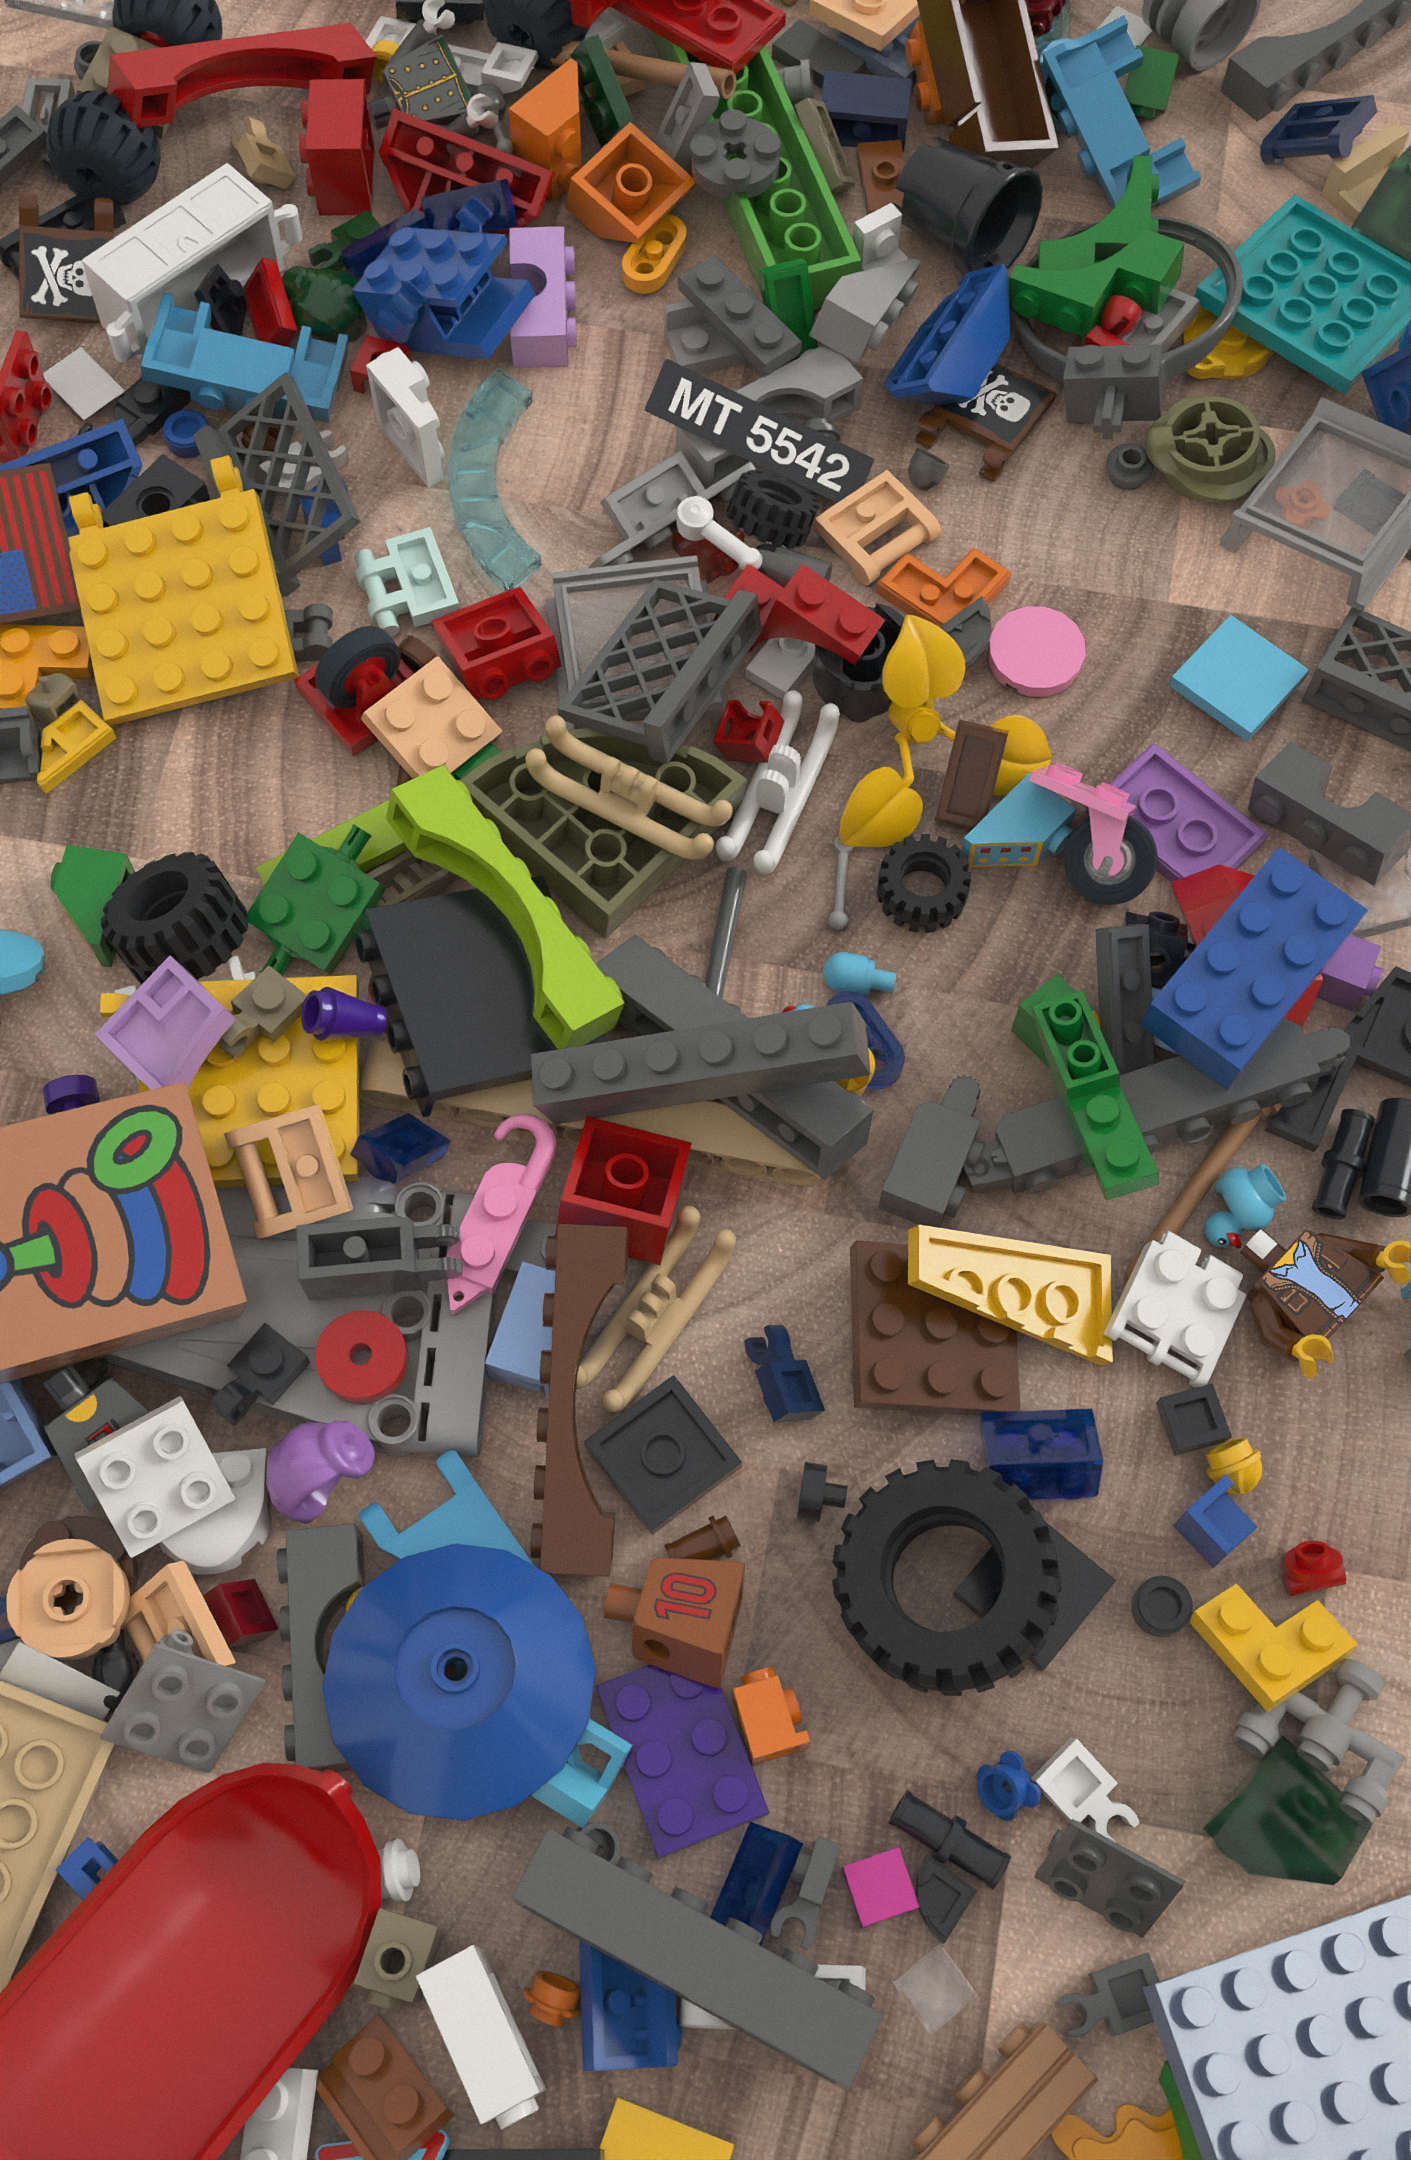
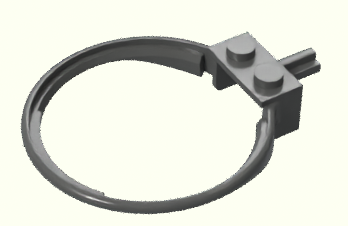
M1151 216V218H1158V234L1190 244L1211 257L1222 271L1226 283L1225 304L1216 322L1203 334L1181 347L1163 353V344L1087 345L1068 347V353L1064 355L1045 346L1038 339L1031 327L1029 318L1012 311V319L1017 335L1028 356L1038 367L1064 383L1067 422H1094L1093 432L1102 433L1103 439L1109 440L1113 438V432H1121L1122 421L1158 420L1162 416L1164 384L1200 363L1221 341L1239 307L1243 292V275L1241 266L1232 249L1217 235L1201 226L1180 219ZM1099 222L1076 229L1058 239H1064L1067 237L1077 235L1095 226ZM1035 256L1026 267L1034 268Z

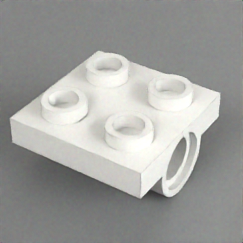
M181 1396L74 1454L130 1558L135 1557L236 1500Z

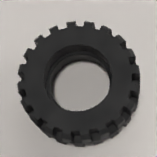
M951 1459L949 1467H937L934 1460L916 1462L918 1471L903 1475L899 1468L887 1474L885 1478L889 1484L878 1492L870 1486L859 1498L863 1507L857 1515L847 1514L840 1528L845 1537L842 1545H835L832 1563L837 1568V1578L832 1580L834 1597L840 1603L842 1609L840 1616L847 1630L859 1644L858 1646L881 1670L893 1679L898 1678L906 1682L910 1688L925 1693L930 1689L941 1691L944 1696H961L962 1690L975 1688L980 1693L995 1688L993 1682L1006 1675L1010 1679L1015 1677L1025 1669L1023 1663L1032 1653L1037 1656L1046 1644L1045 1635L1050 1625L1055 1626L1059 1612L1058 1595L1059 1592H1062L1058 1556L1048 1526L1040 1511L1034 1509L1030 1504L1028 1496L1016 1484L1009 1486L1003 1482L1000 1473L984 1467L981 1472L973 1470L968 1461ZM951 1525L971 1528L983 1535L992 1544L1000 1558L1003 1577L999 1597L991 1610L982 1619L966 1628L949 1632L927 1629L909 1618L897 1601L893 1586V1574L896 1563L908 1544L928 1530Z

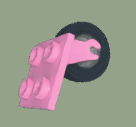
M1055 762L1054 765L1049 764L1048 768L1042 767L1034 770L1029 781L1082 803L1089 808L1090 818L1082 822L1073 831L1064 852L1065 871L1074 889L1086 899L1103 905L1122 904L1140 895L1154 877L1158 853L1155 841L1149 830L1140 821L1132 817L1137 806L1127 802L1130 794L1104 782L1101 785H1097L1096 788L1080 782L1083 773L1061 763Z

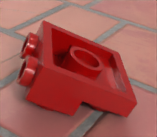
M520 586L431 620L435 636L452 662L455 676L476 700L484 697L492 700L500 698L509 687L527 680L543 681L552 674L554 669L562 667L553 632Z

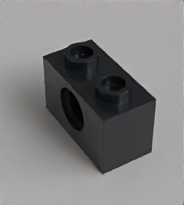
M162 454L101 512L103 528L209 501L211 499L206 483Z

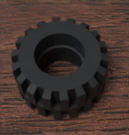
M183 852L178 856L175 853L166 855L158 861L153 860L147 863L139 871L133 872L122 885H119L112 893L113 898L106 902L103 909L105 915L101 918V927L104 930L102 932L141 984L169 956L180 963L196 980L204 976L208 977L216 972L215 969L218 966L225 964L232 957L231 953L233 950L240 947L244 940L242 934L247 931L249 924L246 920L248 916L246 908L215 862L211 861L204 854L195 855L194 852Z

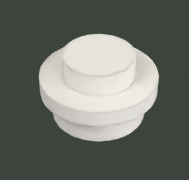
M401 1839L389 1840L384 1848L377 1849L380 1856L381 1899L392 1898L396 1903L409 1901L413 1893V1887L418 1886L420 1882L419 1860L415 1851L407 1849Z

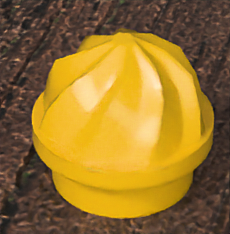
M1240 1437L1225 1442L1205 1453V1457L1210 1465L1206 1470L1208 1477L1216 1484L1226 1475L1234 1483L1226 1491L1228 1493L1248 1494L1262 1477L1261 1454L1258 1449L1251 1448L1247 1437Z

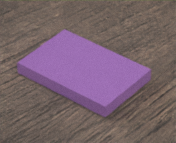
M1154 742L1110 783V785L1130 794L1127 802L1137 806L1132 817L1140 821L1149 830L1155 841L1158 853L1156 871L1170 882L1219 864L1238 870L1265 843L1268 837L1265 831ZM1087 807L1086 813L1089 815V808Z

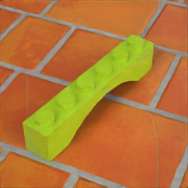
M442 765L391 789L386 820L413 856L439 865L466 879L487 895L510 921L523 943L531 965L534 985L533 1017L557 1049L583 1046L613 1030L625 1004L618 985L612 978L605 977L592 960L586 943L580 937L574 936L562 921L560 911L555 902L547 896L544 897L531 880L526 864L520 858L514 857L502 842L500 832L494 822L488 818L485 819L473 804L471 794L466 785L460 780H455L445 765Z

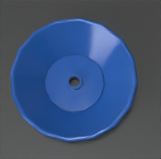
M454 1543L403 1557L359 1591L332 1634L322 1691L333 1743L366 1788L409 1814L466 1821L518 1806L562 1771L589 1723L596 1667L583 1617L551 1575L508 1550ZM456 1661L465 1663L468 1670L463 1679L459 1681L447 1679L445 1672L451 1663Z

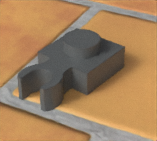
M1148 1952L1089 1973L1088 1975L1095 1993L1090 1995H1083L1081 1993L1065 1994L1060 1996L1054 2003L1055 2008H1060L1070 2002L1076 2003L1083 2011V2021L1080 2026L1064 2031L1066 2036H1083L1089 2033L1099 2020L1104 2018L1111 2036H1117L1154 2022L1143 1987L1160 1981Z

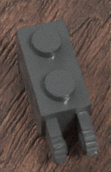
M965 1074L962 1077L958 1075L957 1079L953 1078L952 1083H950L941 1105L929 1101L916 1107L883 1186L879 1209L919 1225L940 1228L945 1215L955 1219L966 1188L957 1185L963 1171V1166L966 1164L974 1170L985 1143L976 1139L981 1120L973 1117L981 1091L976 1079H972L971 1076L967 1077Z
M393 1216L296 1225L298 1280L309 1300L421 1290V1282L454 1279L463 1273L462 1261L460 1259L451 1257L419 1259V1249L452 1246L460 1242V1228L454 1224L414 1226L411 1218Z

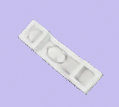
M380 16L365 42L371 49L380 40H388L400 46L416 24ZM497 42L491 54L448 44L470 94L476 87L482 84L495 85L502 94L521 89L539 58L536 50Z

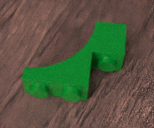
M1134 155L1126 178L1125 192L1121 200L1098 224L1071 237L1040 241L1034 259V268L1067 270L1089 266L1105 260L1122 250L1137 236L1142 228L1158 233V218H1151V203L1157 202L1160 183L1159 174H1152L1153 156Z
M1142 228L1137 236L1122 250L1105 260L1089 266L1067 270H1044L1017 264L1009 276V310L1023 317L1033 318L1058 327L1065 332L1075 333L1086 337L1096 325L1100 326L1102 310L1108 298L1113 295L1127 297L1136 302L1142 310L1157 315L1181 276L1185 242Z

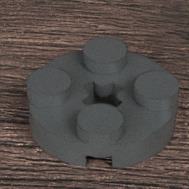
M727 110L721 114L720 119L713 120L704 125L691 140L690 162L693 178L703 190L719 198L731 199V192H746L745 198L757 196L769 189L778 177L781 153L780 138L766 125L747 118L742 111ZM738 154L743 156L744 159L735 157L732 160H727V156Z

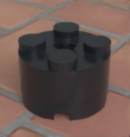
M876 603L875 608L867 607L885 619V621L855 665L836 653L815 645L812 678L817 693L826 704H835L840 713L845 714L848 719L854 722H865L873 716L883 714L889 711L892 700L884 691L882 673L887 656L900 634L905 618L887 605Z

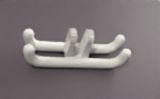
M790 690L784 695L780 715L785 722L778 741L770 752L768 763L759 762L726 836L720 837L716 842L715 849L720 860L727 862L737 857L759 809L763 808L779 815L763 850L755 854L753 864L755 871L760 875H768L775 870L832 745L840 716L839 709L835 704L828 703L821 708L814 737L801 764L800 754L793 747H790L789 744L799 721L803 699L801 694L795 690Z

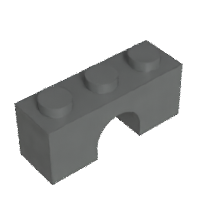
M1290 742L1255 776L1248 810L1256 814L1262 821L1274 825L1299 840L1305 847L1317 851L1342 866L1348 873L1358 876L1375 886L1409 851L1411 845V812L1377 792L1364 804L1357 807L1345 808L1330 803L1324 797L1333 766Z

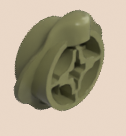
M1191 396L1181 399L1168 412L1156 420L1146 433L1145 448L1151 463L1163 472L1165 480L1172 489L1180 495L1196 501L1218 504L1238 501L1248 495L1252 488L1263 480L1275 463L1276 453L1274 444L1268 434L1259 427L1254 414L1243 404L1225 397Z

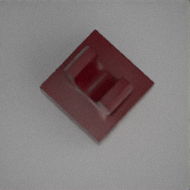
M255 1579L221 1583L203 1595L229 1649L239 1645L264 1641L279 1630Z

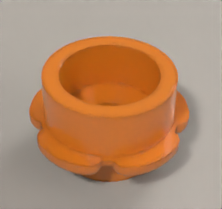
M537 1971L531 1988H524L523 1997L531 2003L529 2014L539 2021L554 2026H562L565 2018H576L580 2014L577 2003L581 1994V1987L561 1975L547 1971Z

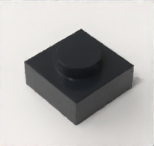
M1213 1384L1160 1397L1156 1402L1174 1456L1225 1443L1232 1437Z

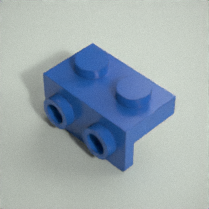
M579 1940L583 2071L677 2066L678 2050L682 2041V2028L679 2026V2018L676 2015L675 1994Z

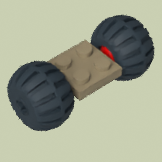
M114 0L112 10L113 27L110 26L77 89V94L69 97L56 109L49 123L46 144L51 167L55 170L62 183L68 184V188L75 194L90 195L92 201L96 198H109L120 207L138 200L153 185L157 178L161 160L158 138L163 139L170 124L136 128L137 123L131 121L128 112L126 111L124 114L120 106L121 100L115 94L109 95L107 92L110 54L222 40L221 14L215 0Z

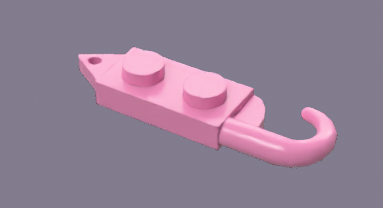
M519 1114L511 1116L503 1121L494 1133V1137L497 1140H502L510 1131L523 1128L534 1134L536 1146L527 1166L517 1163H500L492 1166L489 1171H486L460 1226L461 1240L457 1244H453L446 1257L462 1261V1275L447 1280L452 1315L461 1311L486 1292L493 1295L555 1157L557 1143L554 1132L546 1121L535 1115ZM462 1295L464 1297V1299L459 1302L454 1300L455 1296Z

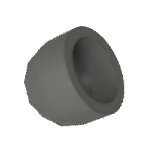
M917 448L909 463V478L914 485L930 489L942 481L950 466L934 454Z
M588 1822L584 1828L578 1827L576 1829L599 1844L598 1847L605 1850L601 1858L615 1865L620 1855L621 1845L618 1834L611 1826L600 1822Z

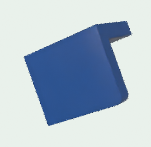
M1226 1475L1186 1510L1173 1525L1212 1568L1257 1528L1255 1523L1225 1493L1234 1484Z

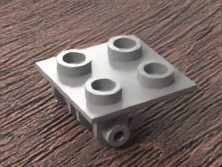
M173 1630L170 1635L162 1636L158 1644L154 1645L100 1735V1739L210 1773L265 1684V1679L193 1656L191 1648L193 1644L192 1637L185 1631Z

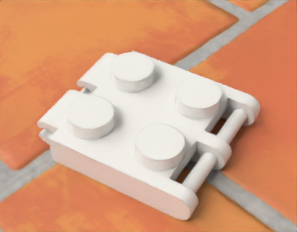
M1168 1230L1166 1234H1162L1158 1242L1152 1240L1144 1245L1108 1322L1104 1335L1113 1341L1117 1340L1118 1337L1147 1353V1360L1156 1366L1161 1362L1190 1378L1189 1385L1198 1388L1208 1383L1247 1294L1238 1290L1243 1278L1241 1272L1212 1255H1209L1208 1258L1205 1257L1200 1267L1195 1265L1201 1249ZM1128 1324L1154 1339L1153 1344L1124 1328L1125 1325ZM1171 1349L1197 1364L1195 1369L1167 1353L1168 1350Z

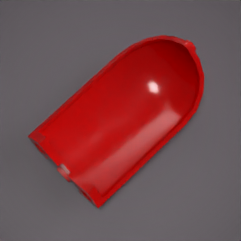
M260 1763L223 1774L183 1797L135 1841L1 1991L0 2160H217L345 1996L358 1973L379 1908H381L380 1856L364 1817L350 1798L353 1790L341 1775L330 1769L320 1772L297 1764Z

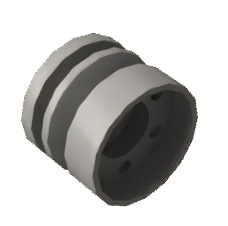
M1144 0L1141 13L1143 22L1150 29L1157 32V35L1162 40L1172 43L1173 50L1191 67L1201 71L1219 64L1239 46L1256 20L1261 2L1260 0Z

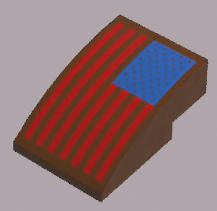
M50 463L1 470L0 624L81 610L70 559L71 549Z

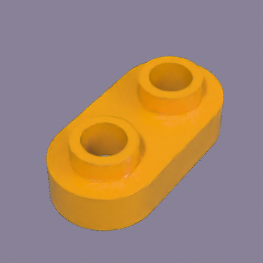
M667 214L638 243L630 245L622 259V279L630 290L636 293L648 294L658 291L664 286L687 247V229L680 218Z

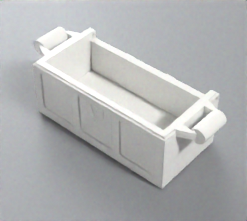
M226 163L82 260L101 325L106 329L114 358L119 362H126L135 356L142 362L145 346L155 325L163 292L173 294L174 306L198 311L199 304L194 292L211 267L219 264L231 280H238L242 286L245 285L262 257L276 261L280 272L284 270L283 257L294 244L300 243L303 239L297 207L293 204H285L280 209L274 210L273 203L267 196L231 165ZM282 221L285 237L283 241H281L278 222Z

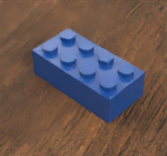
M1278 847L1151 1002L1140 1026L1228 1090L1347 941L1368 909L1284 849Z

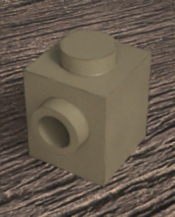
M379 1908L354 1982L356 1985L369 1989L365 2001L399 2013L404 2001L419 2005L423 1992L416 1976L432 1967L444 1930L437 1926ZM403 1952L405 1957L404 1967L400 1972L393 1974L390 1968L391 1959L396 1953Z

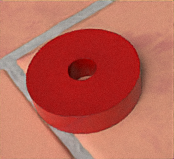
M352 1311L339 1316L324 1329L316 1345L315 1364L323 1383L333 1395L349 1403L368 1404L387 1397L402 1382L408 1367V1349L399 1328L389 1318L373 1311ZM366 1349L372 1352V1356L367 1363L357 1365L352 1362V1358L357 1351Z

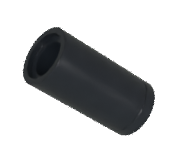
M1388 1098L1379 1104L1358 1196V1203L1363 1208L1379 1215L1405 1217L1411 1214V1099Z

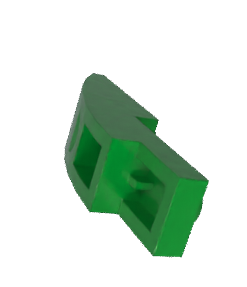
M1083 990L1032 1005L1034 1021L1056 1088L1087 1168L1092 1167L1105 1200L1159 1185V1171L1122 1091L1119 1070Z

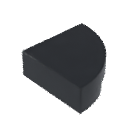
M925 1855L916 1878V1898L920 1906L918 1910L929 1931L937 1940L944 1944L978 1890L929 1855Z

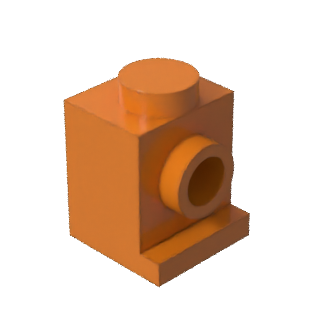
M774 1667L759 1669L741 1676L742 1686L733 1688L732 1699L752 1766L808 1749L811 1742L808 1731L796 1733L793 1726L802 1722L795 1692L792 1687L782 1689L779 1676L775 1674Z

